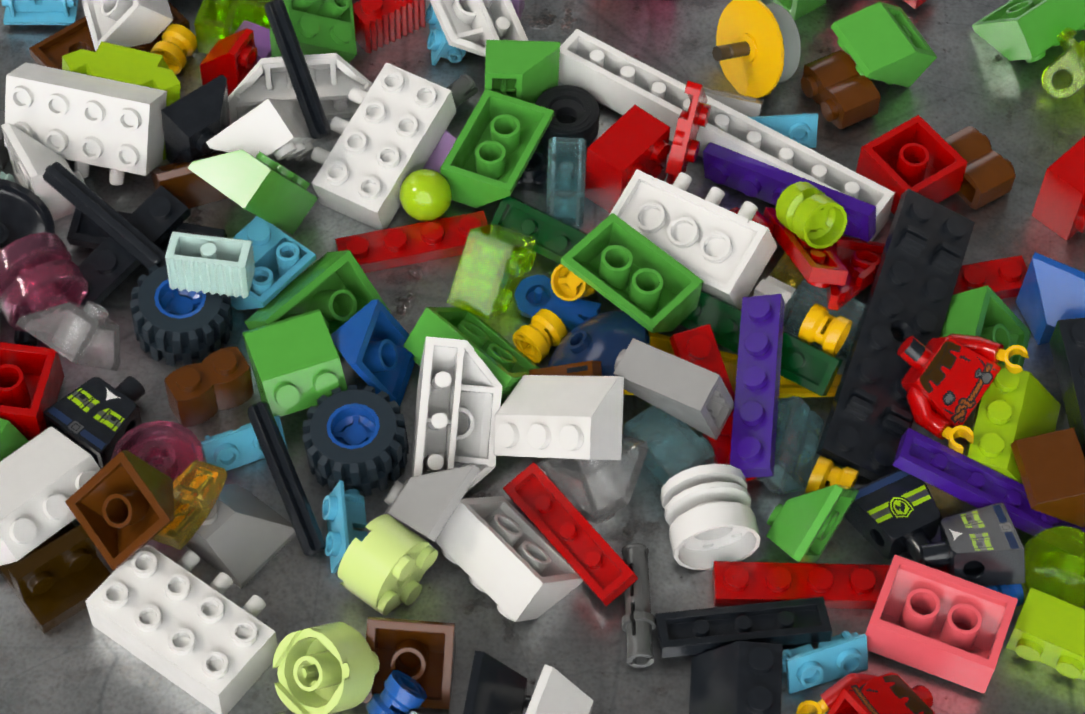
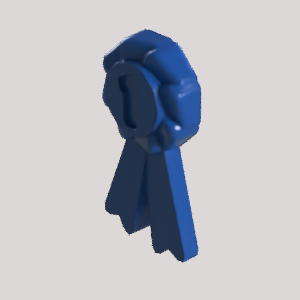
M540 274L522 279L514 293L515 304L522 316L531 319L540 309H548L562 320L568 332L583 321L599 314L601 304L581 299L574 301L560 299L552 290L551 278Z

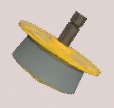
M732 0L720 16L717 26L716 47L713 48L712 54L713 58L719 61L725 77L739 94L761 98L770 94L778 83L785 82L794 75L801 56L800 35L794 19L782 6L774 3L764 4L760 0Z

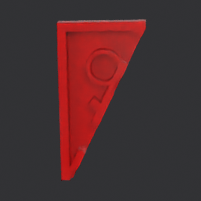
M687 81L684 92L689 96L690 106L688 111L683 110L678 117L665 173H668L666 182L671 185L680 172H686L688 162L695 163L700 148V141L696 140L700 126L706 127L711 112V105L707 104L708 100L703 85Z
M841 236L837 242L829 246L849 273L845 286L830 284V287L827 288L828 309L838 311L874 281L885 243L866 242L857 238Z

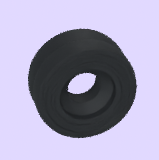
M559 85L547 89L538 97L536 105L554 110V117L540 141L543 146L555 152L574 153L587 148L593 143L599 130L600 110L596 99L591 93L577 86ZM560 115H572L576 120L573 123H561L556 118Z

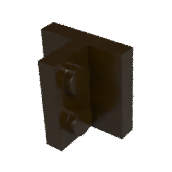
M72 522L19 561L0 566V574L44 634L87 608L85 601L111 575L98 558L94 543L81 525L75 527Z

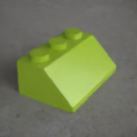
M997 363L1001 370L977 404L971 428L974 434L973 444L968 442L965 456L1023 484L1011 444L1015 440L1055 432L1061 404L1030 372L1023 370L1018 374H1013L1006 369L1005 365Z

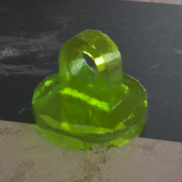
M1070 27L1065 28L1056 37L1065 51L1046 67L1041 78L1045 91L1051 96L1058 98L1071 96L1085 84V41L1081 40L1078 43L1073 39L1077 32ZM1065 69L1070 75V82L1066 88L1057 90L1052 85V76L1056 71Z
M1056 526L1035 534L1024 547V586L1027 588L1026 591L1029 593L1032 587L1075 606H1084L1085 533L1078 528Z

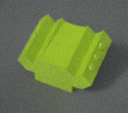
M101 41L96 52L79 49L62 56V70L167 91L166 107L180 99L181 83L172 69H169V66L163 59V55ZM165 142L163 149V160L166 159Z

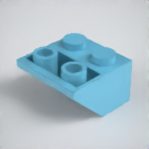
M256 216L233 237L234 239L253 241L255 272L249 296L244 299L241 295L237 298L231 296V306L236 310L264 308L316 260V254L271 223Z

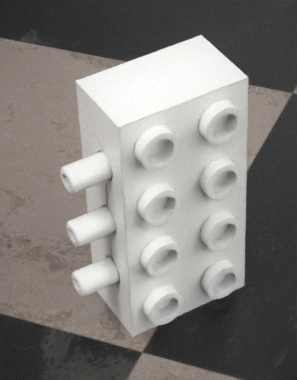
M25 62L6 75L5 123L12 124L63 158L74 161V171L78 170L83 178L89 176V164L110 168L109 183L114 186H120L124 184L125 172L146 176L163 162L164 132L161 110L166 107L167 91Z
M386 62L368 92L358 87L351 88L348 99L360 104L351 120L347 121L338 116L331 120L330 129L341 134L332 151L330 152L317 146L311 154L313 161L322 164V167L311 183L318 197L319 204L377 230L387 229L401 206L399 191L403 180L410 173L423 169L457 112L451 90Z
M636 170L611 213L613 212L702 279L704 282L701 290L741 309L742 297L749 296L777 248L769 228L752 221L758 207L752 202L745 201L736 214L719 206L725 193L718 187L713 186L705 199L687 192L693 179L684 172H680L671 185L640 170Z
M147 543L128 561L116 568L85 601L92 626L216 714H228L273 663V657L278 647L276 631L256 618L266 607V603L260 596L253 595L241 608L223 595L233 584V580L229 575L221 572L208 585L190 573L200 563V557L194 551L188 550L177 562H174Z

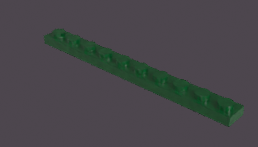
M508 196L501 200L489 226V229L561 264V258L588 235V233L513 196ZM701 290L697 308L680 325L690 330L710 324L716 343L738 354L741 309ZM783 331L780 375L820 396H826L843 360Z

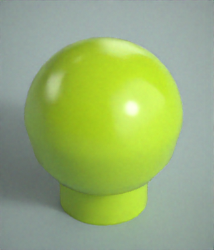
M420 169L410 173L403 180L400 186L399 198L403 209L409 216L420 221H431L441 217L448 210L452 200V191L448 181L441 173L432 169Z

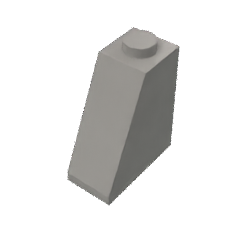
M634 338L631 340L628 348L623 349L617 356L613 374L624 377L625 390L717 440L734 408V401L719 374Z

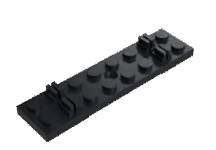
M909 188L901 195L841 381L816 454L831 459L843 467L848 466L858 470L859 475L871 481H875L898 470V468L893 466L902 435L908 427H912L914 421L906 398L907 391L901 384L911 365L898 356L897 351L901 344L910 336H914L925 346L932 338L940 337L975 224L974 221ZM891 330L898 331L902 340L897 341L893 337Z

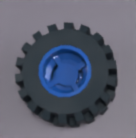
M164 261V266L160 268L157 265L149 268L148 276L142 274L138 278V287H133L131 292L132 300L130 301L136 340L140 341L142 350L145 353L151 351L152 359L159 362L162 358H166V364L170 366H175L176 361H183L184 366L192 364V359L196 358L202 363L210 351L213 353L222 349L221 342L224 344L228 343L230 331L233 328L231 296L227 297L226 294L220 296L218 293L212 295L210 292L204 294L202 291L198 293L195 291L188 292L186 289L180 291L178 288L172 290L169 286L166 261Z
M348 385L349 390L341 391L340 387L331 390L332 396L322 395L317 399L318 407L311 406L307 412L308 420L303 421L302 429L304 435L302 437L309 468L312 475L316 474L317 482L322 487L328 483L330 492L333 491L339 480L344 481L345 491L357 489L363 491L364 497L371 496L372 489L378 487L380 491L387 489L388 480L396 482L401 476L400 469H405L407 465L409 445L404 415L401 414L400 406L395 400L390 402L389 394L384 391L376 394L375 387L366 385L364 390H359L357 385Z

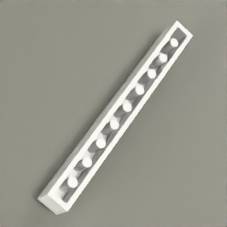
M576 29L560 46L558 82L585 89L594 96L598 103L621 115H624L630 108L637 105L671 127L669 140L673 142L678 117L683 110L688 111L690 106L689 96L684 93L685 84L579 29ZM706 95L707 104L711 105V112L706 127L700 126L696 140L700 141L699 156L703 157V150L712 142L876 206V233L870 241L875 239L888 221L895 192Z

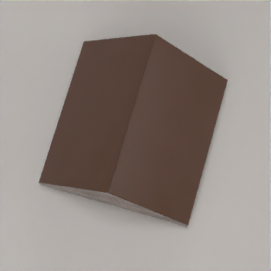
M216 151L204 154L194 161L225 154L226 152ZM191 162L170 163L158 166L150 172L156 190L162 185L189 209L228 199L226 195L189 170L188 167Z
M1074 427L1015 440L1011 444V448L1031 509L1085 528V458Z
M127 450L117 454L65 501L112 571L128 561L175 519L173 479Z
M368 617L366 641L371 651L375 652L378 656L380 666L377 674H375L371 691L362 703H368L375 693H381L385 688L384 681L393 670H399L416 680L425 690L427 698L420 707L449 710L456 654L455 623Z

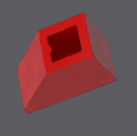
M246 28L218 40L200 63L202 85L220 75H224L227 78L228 96L257 64V48L255 47L253 30Z

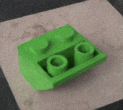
M283 0L303 55L337 53L348 63L357 55L352 0ZM270 27L271 57H282Z
M879 1L837 20L831 25V29L839 38L837 43L840 48L850 54L856 62L855 68L860 75H865L870 80L874 79L883 81L888 85L896 84L909 88L937 58L902 8Z
M486 40L485 89L535 104L538 97L544 91L558 86L560 42Z

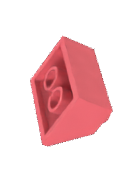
M895 554L867 627V650L985 694L996 668L1018 599Z

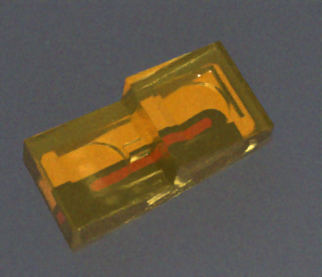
M195 460L173 481L175 519L152 540L181 550L201 527L216 503L227 478L225 469L199 460Z

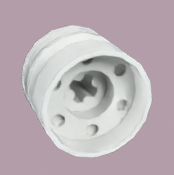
M726 464L699 465L681 471L671 477L661 488L660 499L665 509V520L670 526L669 538L673 556L680 566L692 570H713L714 561L740 562L751 556L759 547L761 537L755 514L750 508L751 497L747 491L746 478L740 469Z

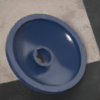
M610 311L597 314L580 323L563 338L553 352L548 367L594 360L601 361L602 376H615L613 374L615 371L614 365L619 353L623 349L628 348L633 338L649 345V332L624 311Z

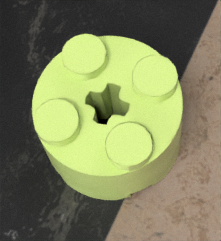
M389 514L380 515L365 526L371 532L362 542L355 537L344 553L338 568V578L343 581L340 584L384 616L391 613L402 602L409 606L418 598L422 591V585L419 582L425 571L434 564L438 556V551L429 542Z
M344 622L328 623L290 633L280 642L273 657V669L277 668L279 681L274 684L279 698L293 713L333 714L354 708L365 700L373 686L374 677L379 670L380 662L375 652L371 651L368 642L360 632Z

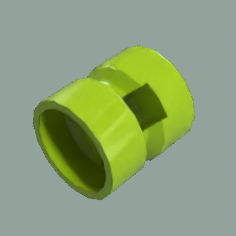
M799 181L791 184L782 192L777 200L775 209L779 222L815 249H824L832 246L841 238L845 231L847 213L844 208L809 182Z

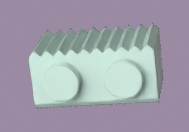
M173 231L165 255L170 288L172 290L178 288L180 291L186 289L188 292L195 291L196 293L202 291L204 294L210 292L212 295L218 293L220 296L226 294L227 297L235 296V298L241 295L243 299L248 297L255 272L253 241Z

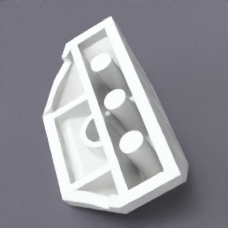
M430 0L450 46L485 57L486 40L529 41L511 0Z
M337 53L304 55L327 120L333 119L335 116L352 118L360 104L348 99L351 88L358 87L368 92L373 83ZM282 57L261 58L228 96L231 124L267 99L294 100L299 104Z
M425 337L418 378L411 455V477L466 465H475L481 470L467 490L468 492L496 466V456H494L495 414L501 407L502 385L467 340Z

